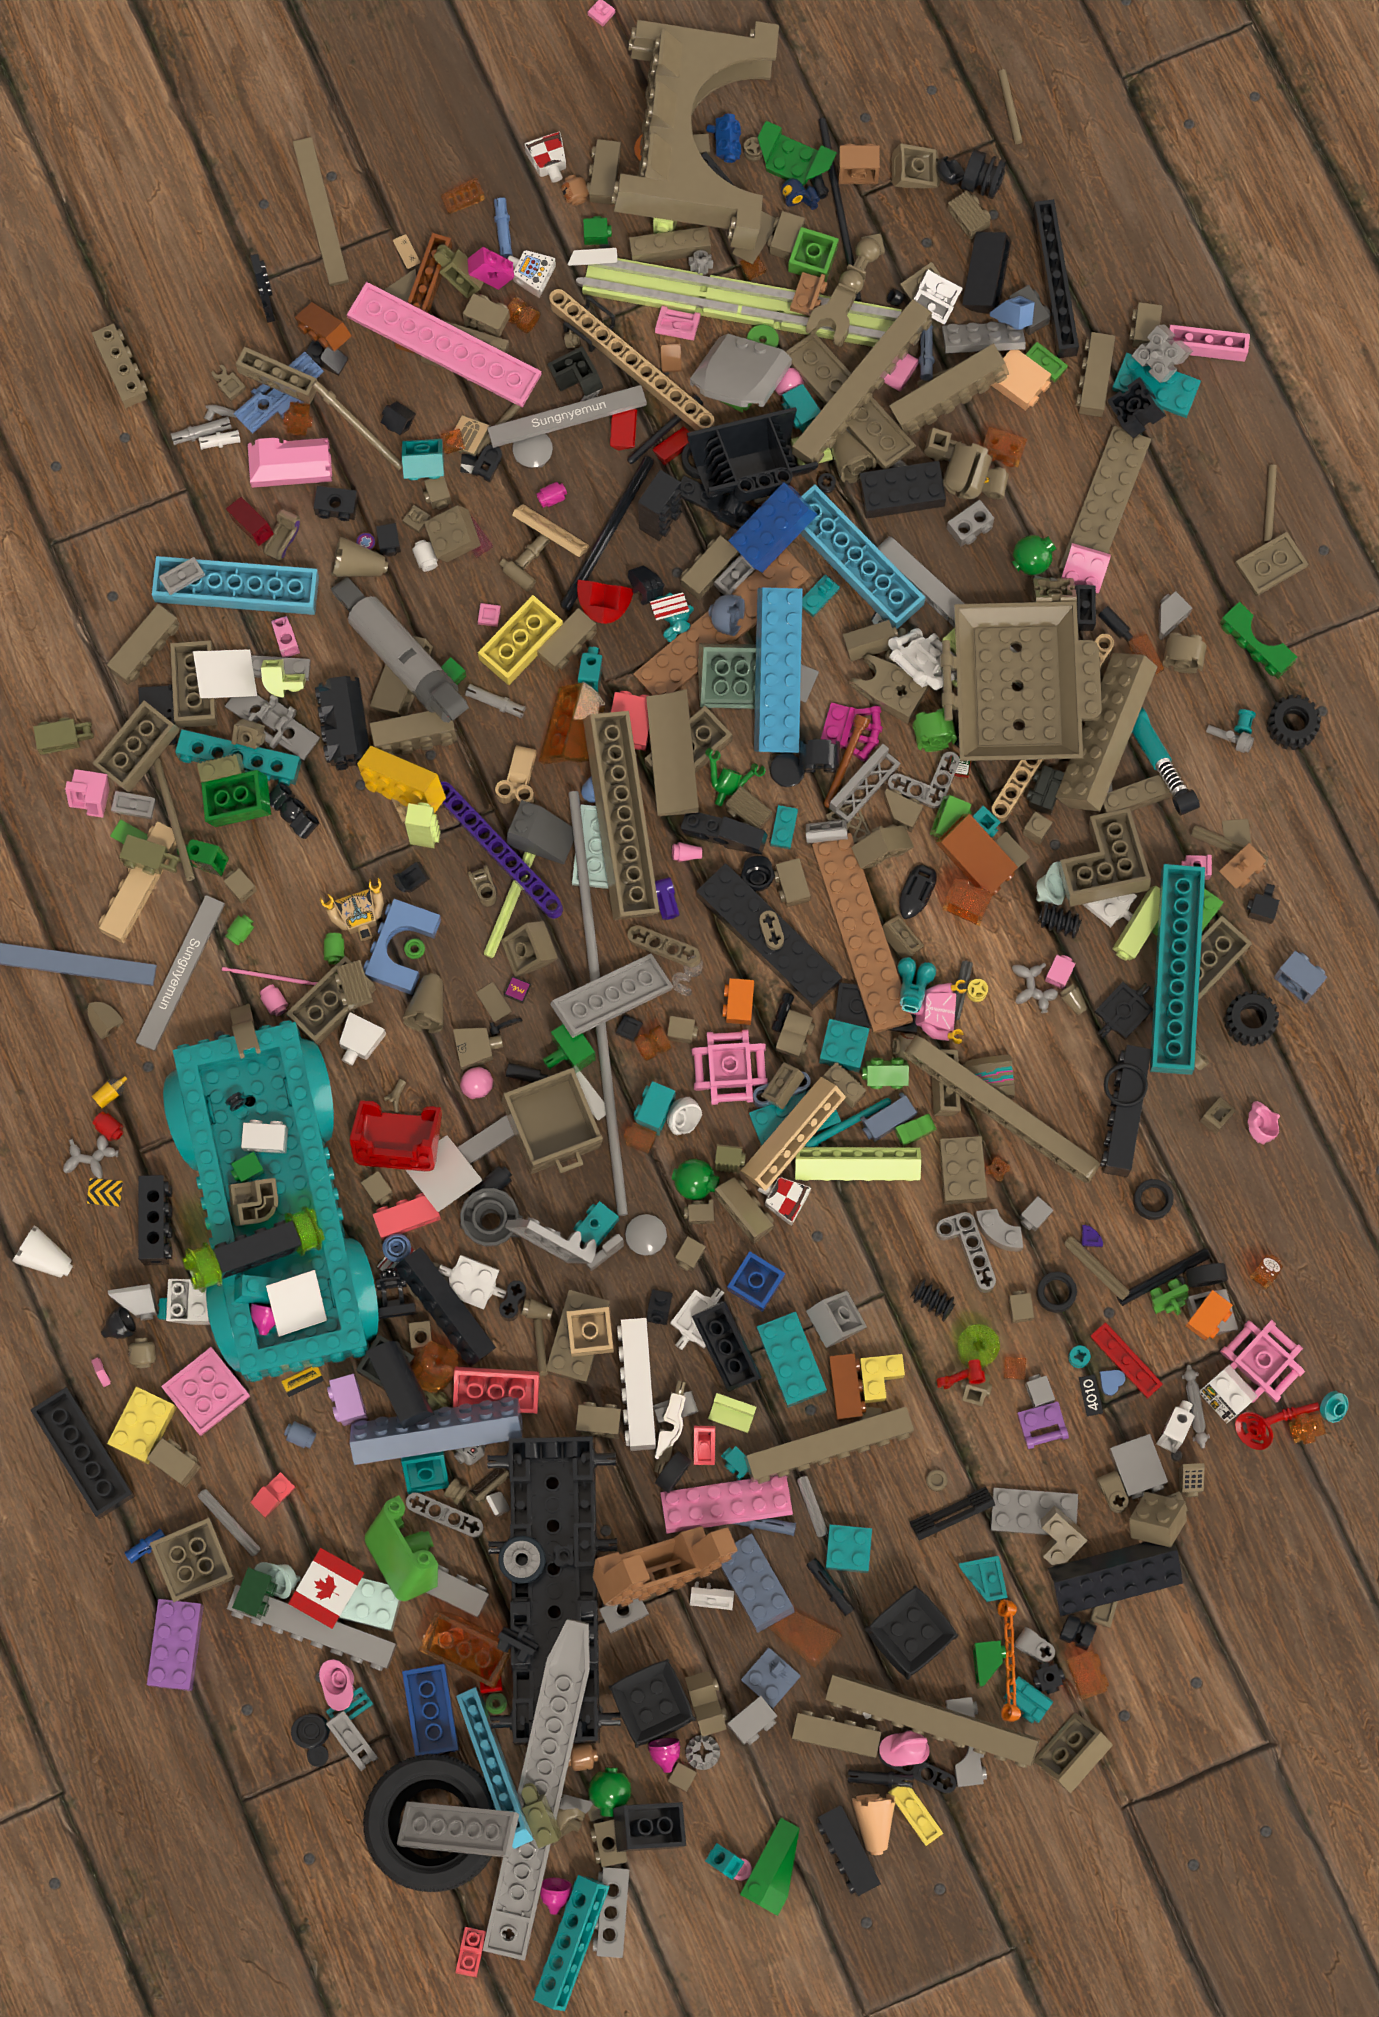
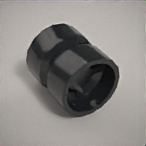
M1069 1614L1059 1639L1069 1644L1075 1642L1076 1647L1087 1651L1097 1625L1088 1621L1082 1623L1081 1618Z

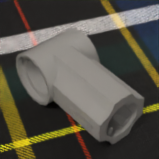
M692 1391L683 1393L686 1399L681 1417L697 1413L698 1409ZM669 1400L653 1405L659 1423L664 1422L663 1415Z

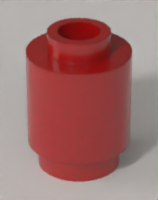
M104 1111L99 1113L92 1122L95 1129L109 1141H117L124 1133L122 1130L124 1126L112 1115L106 1114Z

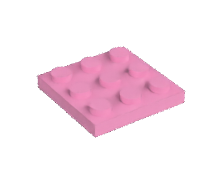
M212 1347L161 1386L200 1436L251 1397Z

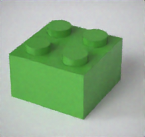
M801 227L789 260L788 272L802 275V272L817 277H821V274H824L826 282L838 249L839 238Z

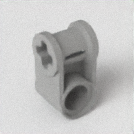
M1024 1627L1014 1642V1646L1017 1649L1030 1655L1040 1663L1050 1662L1054 1658V1647L1027 1627ZM1045 1648H1048V1654L1051 1656L1041 1657L1042 1652L1040 1649L1045 1650Z

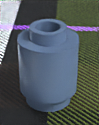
M294 1421L293 1425L288 1424L284 1435L287 1436L286 1441L302 1448L307 1447L310 1449L317 1433L313 1432V1429Z

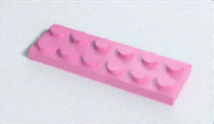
M778 1475L770 1477V1481L758 1484V1481L752 1483L751 1479L673 1490L669 1493L660 1492L666 1533L687 1531L700 1526L707 1528L793 1515L787 1476L778 1478Z

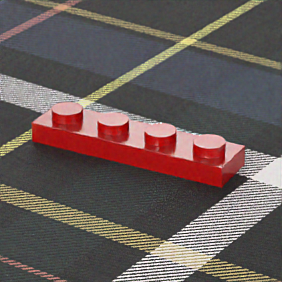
M1106 1322L1090 1336L1093 1342L1125 1374L1146 1399L1163 1385Z

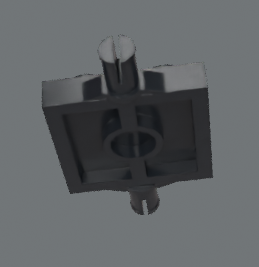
M1122 982L1095 1010V1013L1105 1023L1100 1031L1097 1032L1098 1035H1101L1104 1039L1112 1030L1126 1040L1153 1011V1008L1146 1003L1143 997L1151 987L1144 983L1136 991Z

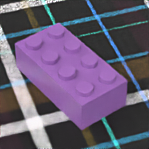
M158 1599L147 1679L148 1686L187 1691L193 1690L204 1605Z

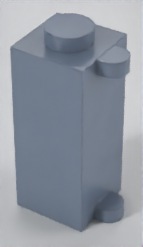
M903 1092L898 1094L899 1100L866 1120L864 1116L860 1118L864 1126L862 1130L868 1139L872 1138L876 1142L894 1131L895 1127L905 1124L916 1117V1110Z

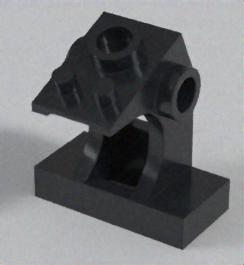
M386 1268L383 1272H380L379 1278H376L377 1291H382L383 1307L378 1308V1320L417 1314L415 1303L405 1304L403 1287H407L398 1271L395 1268ZM398 1288L399 1299L388 1301L386 1289Z

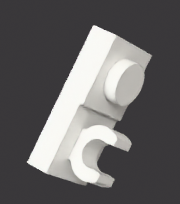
M696 1582L695 1587L691 1589L690 1606L732 1610L734 1591L711 1589L710 1583H707L706 1589L699 1588V1582Z

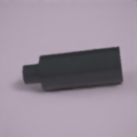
M1109 606L1100 612L1098 617L1120 639L1124 638L1127 642L1132 640L1134 636L1129 632L1131 629Z
M510 1062L506 1071V1077L530 1083L547 1078L548 1075L542 1074L540 1069Z

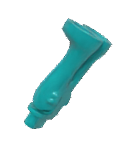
M903 958L898 963V973L902 979L900 1005L903 1011L917 1013L925 998L926 985L933 981L936 976V968L929 962L921 964L917 971L915 985L912 982L916 971V963L911 958Z

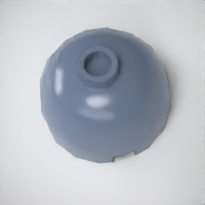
M723 595L709 608L711 622L718 632L735 636L741 626H737L739 619L744 618L745 601L741 596Z

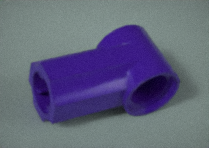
M671 877L655 881L662 920H670L679 916Z

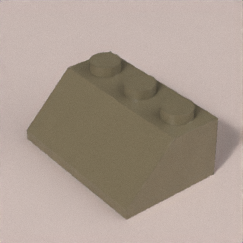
M734 1177L715 1189V1197L752 1243L755 1244L774 1228L772 1224L774 1220L768 1212H762L759 1208L761 1206L760 1202L755 1196L750 1197L746 1192L748 1190L746 1185L741 1180L737 1181Z
M1074 1713L1037 1755L1034 1762L1069 1793H1072L1113 1744L1101 1731L1077 1713Z

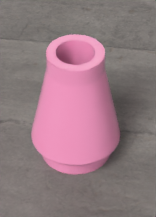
M681 842L672 845V860L682 862L702 858V847Z

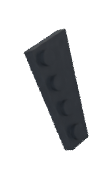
M258 254L250 255L267 323L274 322V314L269 298L273 294L264 260L260 261Z

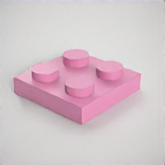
M1072 543L1061 578H1073L1075 585H1095L1096 593H1099L1111 554Z

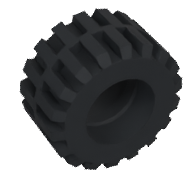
M1288 695L1287 699L1283 697L1279 702H1276L1267 720V724H1269L1267 730L1271 732L1270 738L1272 740L1276 739V745L1279 746L1281 743L1283 749L1287 750L1288 747H1291V750H1296L1297 747L1302 749L1305 745L1308 746L1314 740L1320 728L1321 717L1318 716L1320 714L1319 709H1315L1316 704L1308 702L1309 698L1301 699V695H1296L1293 698V695ZM1287 714L1298 715L1303 719L1305 728L1301 731H1292L1285 726L1283 717Z
M1246 991L1243 995L1239 994L1230 1003L1226 1010L1224 1021H1226L1225 1028L1229 1030L1228 1035L1230 1037L1234 1036L1235 1042L1241 1041L1244 1046L1247 1044L1255 1046L1257 1043L1260 1045L1265 1040H1268L1276 1030L1279 1022V1012H1276V1004L1271 1003L1272 999L1264 997L1266 994L1261 993L1259 995L1257 991H1252V993ZM1245 1009L1258 1011L1262 1016L1263 1025L1256 1029L1246 1027L1240 1018L1241 1011Z

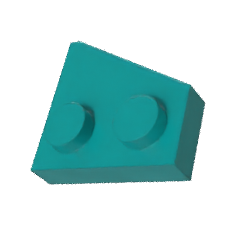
M999 1556L958 1564L961 1571L986 1602L1008 1598Z

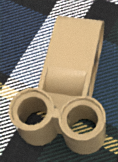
M516 745L507 780L498 782L495 787L496 798L499 802L507 804L516 799V803L519 806L522 800L519 796L527 793L530 797L523 801L533 804V790L528 785L537 750ZM502 789L510 791L508 795H501L499 792Z

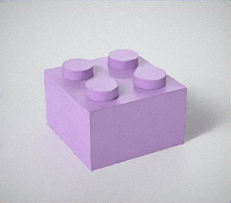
M351 1374L330 1380V1386L327 1387L330 1399L332 1402L335 1401L336 1407L332 1408L337 1422H341L343 1426L359 1420H367L368 1417L355 1375Z

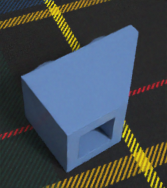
M1018 296L1003 302L990 312V316L997 319L1000 323L1012 326L1013 329L1021 330L1026 326L1032 325L1035 302Z

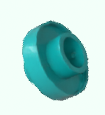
M1331 1391L1322 1400L1320 1406L1321 1416L1332 1423L1340 1421L1348 1410V1398L1338 1391Z

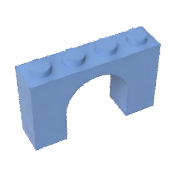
M394 899L392 904L389 903L386 908L385 915H387L385 923L381 922L378 934L380 936L377 942H373L370 953L373 954L370 961L366 960L363 970L365 976L371 981L413 995L419 979V972L394 963L387 954L388 944L393 936L402 931H414L435 938L441 922V916Z

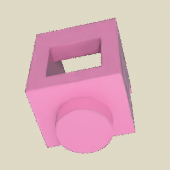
M1186 855L1184 861H1181L1182 866L1200 864V867H1205V880L1210 879L1212 875V855Z

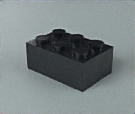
M683 1802L624 1805L613 1808L617 1852L676 1849L686 1846Z

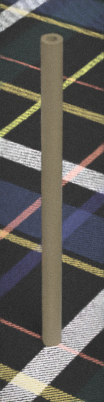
M158 758L153 763L185 876L188 881H191L195 877L161 760Z

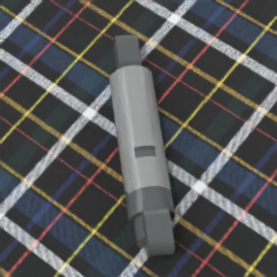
M345 577L331 588L335 597L350 612L348 616L349 624L429 712H435L444 722L449 723L469 709L466 700L458 693V685L378 598L372 596L365 597L348 577Z

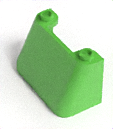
M398 1495L388 1500L365 1533V1543L394 1596L400 1601H408L438 1587V1563L431 1552L420 1550L412 1553L399 1530L404 1527L401 1517L405 1513V1505Z

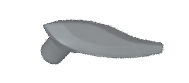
M213 404L206 405L208 410L204 419L211 422L215 413L221 416L236 417L233 414L236 412L234 410Z

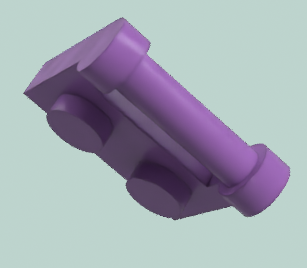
M1058 1402L1017 1413L1027 1449H1032L1035 1445L1060 1438L1062 1440L1069 1438ZM1058 1425L1059 1430L1031 1437L1030 1432Z

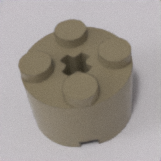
M1170 633V637L1166 641L1163 665L1166 668L1169 665L1173 666L1174 671L1180 673H1196L1197 669L1201 672L1203 670L1207 645L1199 635H1190L1188 637L1182 636L1179 633Z

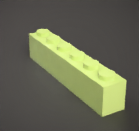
M803 1147L795 1156V1180L913 1181L921 1179L920 1148Z

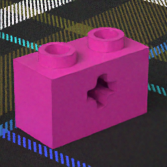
M482 247L467 259L469 275L498 290L514 278L513 262L485 247Z

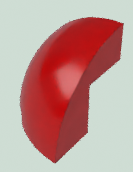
M578 580L577 592L580 605L584 613L595 622L608 624L618 620L625 613L632 600V588Z

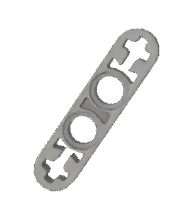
M412 1493L406 1499V1506L413 1513L470 1537H478L483 1532V1523L476 1517L420 1493ZM416 1497H419V1502L425 1504L426 1500L429 1501L425 1513L421 1512L423 1508L420 1506L412 1508L413 1504L410 1500H415ZM433 1505H438L441 1508V1513L437 1517H432L429 1514V1509ZM453 1513L458 1514L461 1518L457 1525H451L448 1521L449 1516ZM464 1517L469 1518L466 1521L469 1524L473 1525L474 1522H477V1526L480 1528L479 1531L470 1533L471 1529L465 1525L464 1530L460 1529L464 1523Z

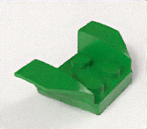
M765 121L758 136L766 172L784 180L798 179L803 186L809 179L828 171L837 155V152L822 145L818 151L782 135V127Z

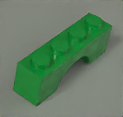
M1238 602L1222 618L1220 622L1222 630L1228 635L1231 634L1241 648H1246L1251 653L1250 655L1254 661L1264 665L1266 672L1270 676H1275L1279 679L1295 663L1297 656L1284 643L1268 646L1259 642L1251 630V622L1254 615L1242 603Z

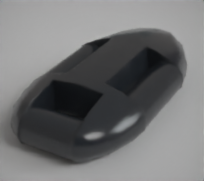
M919 864L909 873L899 897V910L904 919L916 916L927 905L937 881V874L934 869ZM919 872L930 876V878L919 875Z

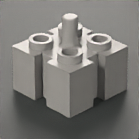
M1165 324L1157 325L1147 337L1150 342L1142 343L1132 354V357L1142 366L1149 365L1152 368L1149 373L1160 383L1168 381L1177 370L1174 365L1182 364L1193 352L1183 341L1175 342L1173 340L1175 334Z

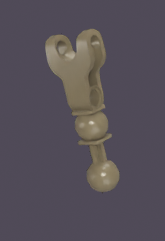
M867 237L858 242L855 249L858 258L854 266H847V271L840 276L839 283L828 303L814 308L806 325L807 333L815 335L819 328L824 326L831 327L835 331L833 344L839 347L843 345L849 334L850 322L847 315L853 305L856 294L863 288L866 277L864 270L868 263L874 262L879 257L881 252L878 242L873 238Z

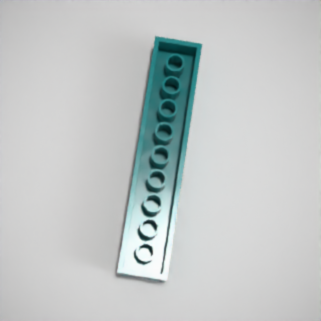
M1164 864L1161 870L1150 1072L1192 1075L1194 1071L1205 867Z

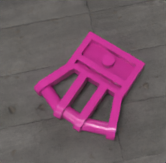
M831 703L821 739L831 740V744H836V741H839L840 748L846 749L848 739L850 740L852 735L850 731L854 725L855 715H872L873 724H869L868 728H865V730L871 731L870 737L860 735L858 742L867 745L862 751L855 748L853 752L854 756L866 762L869 758L868 755L879 744L878 736L883 729L880 720L881 707L874 706L855 709Z

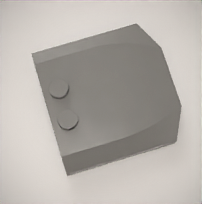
M726 334L719 337L690 378V385L698 387L700 393L708 398L739 407H748L749 403H759V407H763L792 365V358L782 349Z

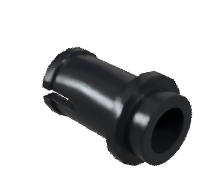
M822 174L810 179L819 198H826L829 189L825 187Z

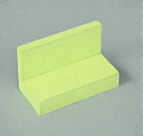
M716 1393L708 1419L748 1433L756 1407Z

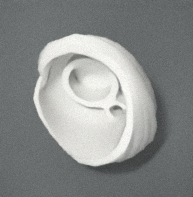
M690 1097L676 1100L671 1105L667 1115V1124L671 1132L675 1135L690 1133L699 1123L702 1110L698 1103Z

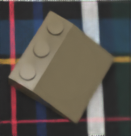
M210 1518L150 1543L173 1602L213 1589L235 1579Z

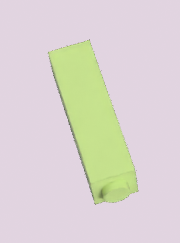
M1150 887V890L1145 894L1112 948L1117 952L1116 955L1125 961L1127 959H1135L1159 918V887Z

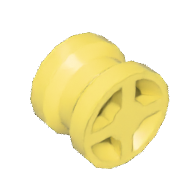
M981 979L972 980L967 988L968 998L973 1002H981L986 998L988 993L987 983Z

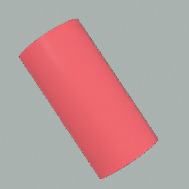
M455 1367L453 1408L459 1407L462 1404H479L485 1400L498 1401L505 1397H518L521 1413L537 1414L540 1389L539 1372Z

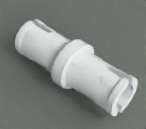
M238 430L221 434L216 432V435L199 437L201 450L216 446L222 448L223 445L240 443Z

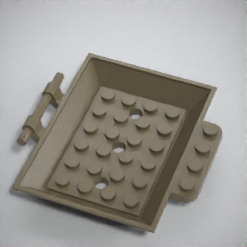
M1077 601L954 604L956 657L950 654V641L943 640L940 663L941 668H943L944 693H942V707H944L945 721L953 720L952 709L958 711L960 761L1083 758L1082 721L1096 720L1101 714L1102 703L1099 647L1092 640H1078ZM1012 644H1019L1022 649L1020 652L1015 653L1011 651L1010 646ZM951 670L957 672L958 696L952 693ZM1019 682L1022 684L1023 689L1021 691H1014L1012 684ZM1020 721L1025 727L1023 730L1018 731L1014 729L1013 724Z

